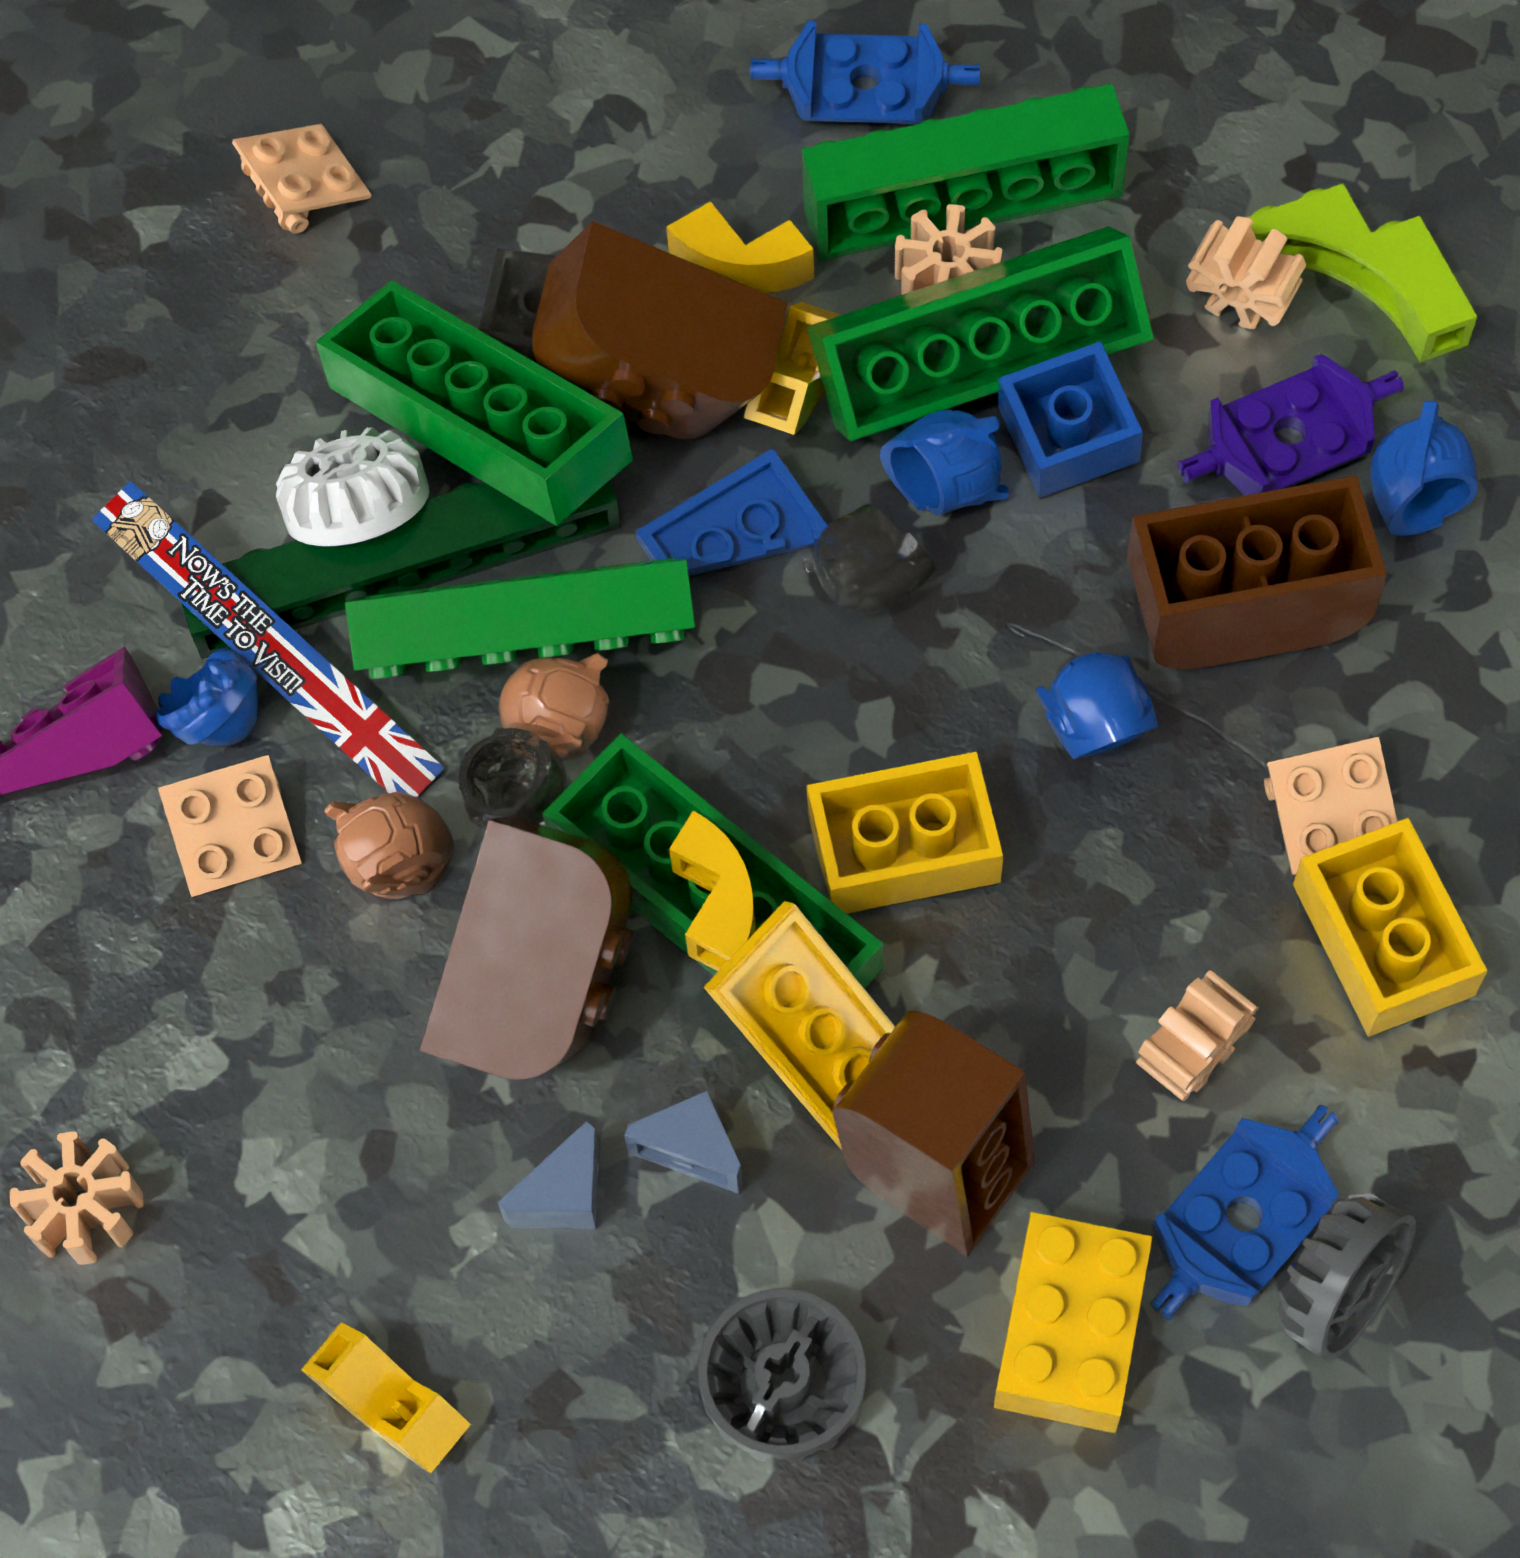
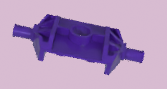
M1319 354L1314 357L1312 368L1223 406L1218 397L1211 400L1208 413L1209 446L1206 451L1178 461V471L1183 476L1185 483L1215 471L1218 477L1224 475L1244 495L1289 488L1371 453L1375 440L1374 404L1391 395L1403 392L1404 384L1401 376L1398 377L1399 373L1396 370H1392L1390 373L1369 382H1361L1358 377L1325 355ZM1285 427L1293 428L1302 435L1303 440L1297 444L1289 445L1280 442L1275 437L1274 432Z

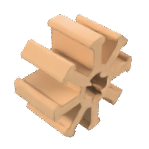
M947 205L946 230L939 231L927 217L928 212L921 210L911 217V239H905L903 235H898L896 238L895 279L901 280V295L1002 262V249L997 247L994 250L995 226L988 218L984 217L981 219V224L964 233L965 207L962 205Z
M1237 216L1230 229L1223 226L1222 221L1216 220L1211 224L1188 265L1192 269L1186 279L1188 289L1191 292L1197 290L1212 293L1205 305V309L1217 317H1220L1227 305L1235 307L1240 319L1238 325L1242 328L1255 329L1261 317L1266 319L1270 326H1276L1280 323L1303 281L1300 276L1306 267L1304 257L1301 254L1296 256L1280 254L1288 238L1276 229H1272L1267 239L1263 242L1257 240L1251 227L1253 220L1250 218Z
M1209 970L1202 980L1197 977L1187 987L1186 993L1176 1009L1170 1006L1159 1019L1158 1023L1162 1027L1144 1041L1138 1051L1142 1056L1136 1061V1064L1179 1099L1185 1101L1193 1090L1197 1093L1207 1083L1218 1062L1224 1064L1233 1053L1235 1048L1232 1044L1250 1029L1256 1019L1253 1015L1259 1007L1214 971Z
M75 1131L60 1133L57 1135V1140L62 1145L63 1167L54 1170L45 1162L36 1149L29 1150L20 1164L36 1184L44 1183L46 1187L24 1191L12 1188L10 1190V1205L28 1225L24 1228L25 1234L48 1257L52 1258L56 1255L55 1249L67 1236V1240L63 1242V1247L79 1265L95 1263L97 1256L92 1251L91 1229L100 1226L109 1234L118 1247H123L133 1236V1231L118 1212L112 1214L108 1209L131 1205L139 1209L143 1206V1192L127 1171L129 1165L117 1148L104 1138L98 1141L99 1148L90 1157L91 1151ZM81 1190H85L86 1193H82V1194L78 1195V1198H77V1192H78V1191H81ZM77 1199V1205L72 1207L68 1205V1203H73Z

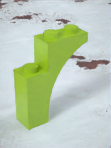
M1342 183L1325 190L1322 188L1313 189L1304 194L1300 199L1277 207L1274 205L1265 206L1247 217L1253 220L1251 227L1257 240L1263 242L1267 239L1272 229L1278 230L1288 238L1280 254L1293 256L1301 254L1306 263L1305 268L1342 281L1374 302L1402 332L1419 363L1469 345L1477 315L1420 216L1403 222L1390 221L1371 233L1345 185Z

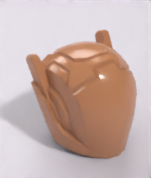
M598 653L578 662L562 658L552 659L551 657L532 659L520 666L507 679L499 700L501 723L510 741L517 749L536 762L573 759L589 748L597 740L607 716L609 699L607 693L599 684L601 670L607 666L608 659Z
M392 792L369 798L358 804L332 801L324 809L326 815L336 821L339 834L334 842V848L342 870L354 886L367 893L385 899H401L411 895L426 894L440 880L450 863L454 850L450 829L440 814L418 797L403 792Z

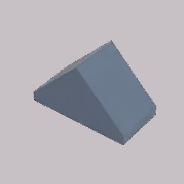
M707 1091L628 1125L624 1134L628 1154L739 1194L743 1185L741 1164Z
M587 1121L497 1202L503 1219L511 1228L596 1229L600 1147L595 1129Z

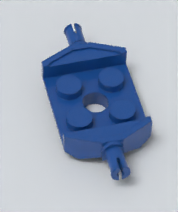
M808 21L790 48L788 57H783V60L751 57L750 80L782 79L783 88H788L797 114L804 121L919 124L930 118L941 93H947V84L979 87L980 64L948 65V61H943V55L927 24H919L918 36L817 34L816 21ZM860 77H870L878 82L871 89H859L852 83Z
M1318 1105L1315 1112L1298 1131L1295 1130L1293 1132L1245 1118L1238 1122L1235 1132L1165 1213H1160L1154 1220L1153 1230L1159 1247L1174 1270L1171 1280L1150 1301L1151 1307L1157 1313L1170 1299L1163 1308L1161 1316L1171 1320L1174 1313L1191 1294L1196 1296L1198 1292L1227 1304L1243 1306L1251 1304L1316 1227L1321 1216L1327 1214L1333 1207L1339 1196L1317 1153V1146L1332 1128L1339 1123V1119L1333 1111L1322 1124H1319L1326 1117L1329 1108L1324 1105ZM1235 1204H1248L1258 1212L1260 1225L1251 1231H1239L1228 1222L1226 1211Z

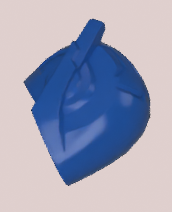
M1425 401L1420 418L1399 425L1388 433L1377 446L1371 459L1370 481L1374 499L1388 531L1393 535H1414L1443 526L1444 518L1464 509L1472 502L1478 491L1476 463L1472 447L1466 436L1457 426L1444 421L1443 417L1438 416L1439 405L1437 401Z
M941 410L934 412L901 431L880 449V459L889 478L901 494L917 510H928L935 515H942L965 506L983 505L985 501L1002 500L1009 497L1008 487L999 484L1001 481L999 474L1002 471L1000 451L992 433L999 429V420L995 416L978 419L974 415L962 411Z
M1102 652L1082 655L1070 661L1059 671L1056 679L1050 686V691L1043 686L1036 688L1038 699L1046 710L1044 716L1072 759L1090 757L1113 750L1137 739L1149 730L1160 727L1149 690L1142 679L1137 676L1129 655L1119 657Z

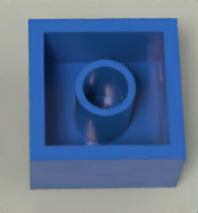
M1101 341L999 378L998 408L1038 498L1140 462L1143 431Z

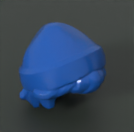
M227 648L218 649L210 654L202 669L191 675L188 679L175 676L170 681L171 693H161L158 697L160 709H157L155 713L158 723L163 728L169 729L175 737L190 745L196 743L208 746L236 744L251 734L257 721V674L244 660L239 659L237 653Z

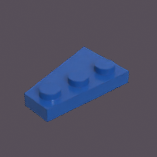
M772 448L638 529L635 539L650 560L685 556L688 576H693L826 544L833 541L834 534Z

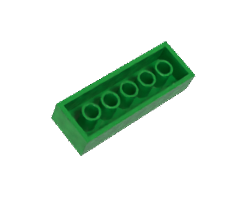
M1113 84L1098 87L1085 86L1065 94L1046 98L1033 97L1021 103L993 109L980 108L965 115L941 120L928 119L917 125L889 131L876 130L865 136L841 141H824L813 147L803 148L804 213L818 261L892 246L896 244L898 235H903L905 239H911V217L921 210L928 212L927 217L939 231L946 230L947 205L949 204L965 207L964 230H968L981 224V219L984 217L988 218L992 224L1122 197L1130 134Z
M1109 226L807 326L834 427L849 441L998 392L1000 377L1101 341L1108 355L1154 339L1130 236Z
M393 280L315 341L329 388L555 526L564 521L633 460L622 412Z
M685 556L362 596L345 602L354 671L368 669L370 679L403 675L404 671H408L407 664L425 662L426 672L459 668L460 664H463L462 657L481 655L482 665L515 661L516 657H519L518 650L538 648L539 658L572 654V650H574L573 643L594 641L596 651L617 649L629 646L628 636L650 634L651 643L673 642L685 639L684 629L695 628Z
M622 733L543 812L545 826L592 840L605 846L615 854L623 864L630 879L632 889L631 908L686 954H688L685 934L711 891L672 871L669 849L692 811H695L717 826L729 838L745 864L753 892L755 932L784 901L790 902L798 907L864 989L883 970V943ZM695 960L713 976L718 972L708 967L707 965Z

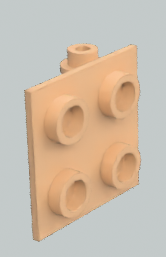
M322 124L233 139L232 144L241 155L242 171L245 175L251 177L256 185L257 193L263 197L266 206L275 209L274 212L278 217V223L281 228L290 230L293 234L301 233L307 228L309 224L307 217L310 210L370 199L372 196Z
M1379 737L1267 762L1270 778L1264 779L1265 792L1269 801L1275 800L1292 875L1297 873L1302 857L1398 822Z
M269 755L158 788L191 897L302 864L281 797L280 784L276 772L273 770Z

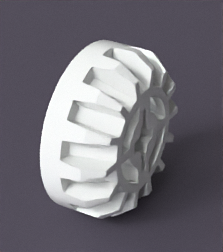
M367 427L358 436H352L347 430L341 431L340 439L328 443L319 438L315 440L314 448L311 452L298 450L294 454L291 463L285 464L276 486L278 490L275 494L286 529L294 539L316 546H339L380 536L411 519L426 503L429 496V485L416 447L390 430L381 434L372 427Z

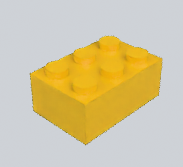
M977 751L807 785L808 816L826 895L831 902L846 914L1001 883L1003 853Z
M1409 817L1301 858L1293 886L1368 1037L1476 996L1487 973V969Z
M1030 1212L996 1388L994 1408L1116 1433L1122 1412L1152 1236Z

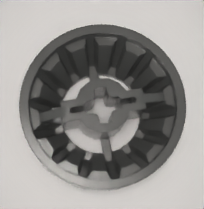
M1375 1193L1349 1195L1346 1199H1339L1335 1204L1332 1214H1323L1321 1216L1318 1230L1311 1239L1305 1238L1302 1243L1305 1249L1298 1261L1291 1264L1287 1270L1290 1280L1279 1291L1281 1304L1277 1308L1285 1333L1325 1361H1332L1346 1352L1366 1330L1397 1282L1414 1241L1416 1231L1415 1218Z
M775 1288L759 1291L738 1300L717 1318L708 1331L701 1348L698 1363V1381L706 1414L729 1445L735 1444L749 1452L753 1459L766 1462L767 1458L786 1459L791 1464L803 1462L805 1456L822 1449L824 1452H827L836 1445L838 1438L849 1426L853 1427L859 1416L864 1393H866V1360L863 1346L856 1330L847 1317L833 1304L806 1291ZM765 1348L762 1351V1353L757 1357L756 1362L751 1360L752 1356H754L761 1349ZM813 1355L819 1360L825 1372L826 1392L824 1399L810 1393L809 1361ZM793 1364L795 1384L784 1381L779 1388H775L773 1391L771 1372L781 1375L785 1372L786 1368H790ZM744 1369L755 1374L757 1393L752 1400L753 1413L747 1407L741 1393V1378ZM804 1402L817 1409L813 1415L800 1423L788 1426L773 1425L780 1412H791L801 1407Z

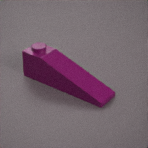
M125 646L64 685L63 688L67 694L56 706L49 711L47 709L39 710L36 707L21 717L22 722L12 730L9 741L3 744L0 740V795L111 767L127 757L131 760H137L157 746L159 743L158 738L162 736V726L155 717L158 708L131 654Z

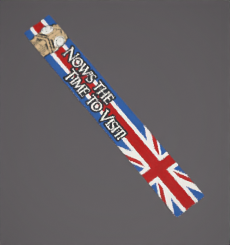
M128 482L93 517L92 521L389 794L392 792H403L417 797L444 769L437 760L133 482Z

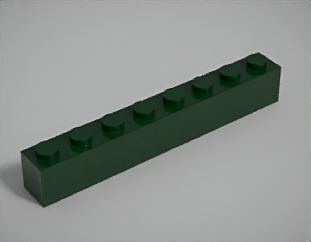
M610 481L558 526L545 520L485 482L479 484L466 483L458 486L450 493L428 499L419 512L411 519L380 536L339 546H316L305 544L295 539L293 542L274 548L251 550L241 558L222 563V565L293 630H297L345 615V602L355 597L434 587L621 528L617 500ZM182 604L190 634L201 659L208 658L210 654L221 648L232 650Z

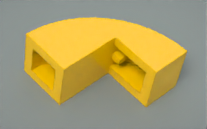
M711 201L666 226L670 254L767 294L788 290L814 279V250L791 220L786 221L747 245L743 243Z
M804 302L790 306L779 344L773 376L763 392L747 404L744 418L793 435L804 426L824 391L807 326L840 316L841 314Z
M692 811L669 849L672 871L711 891L685 936L688 956L719 971L755 933L753 892L745 864L729 838L708 819Z
M343 1322L338 1325L301 1369L363 1424L429 1473L433 1472L471 1425L442 1396L414 1381L365 1334Z

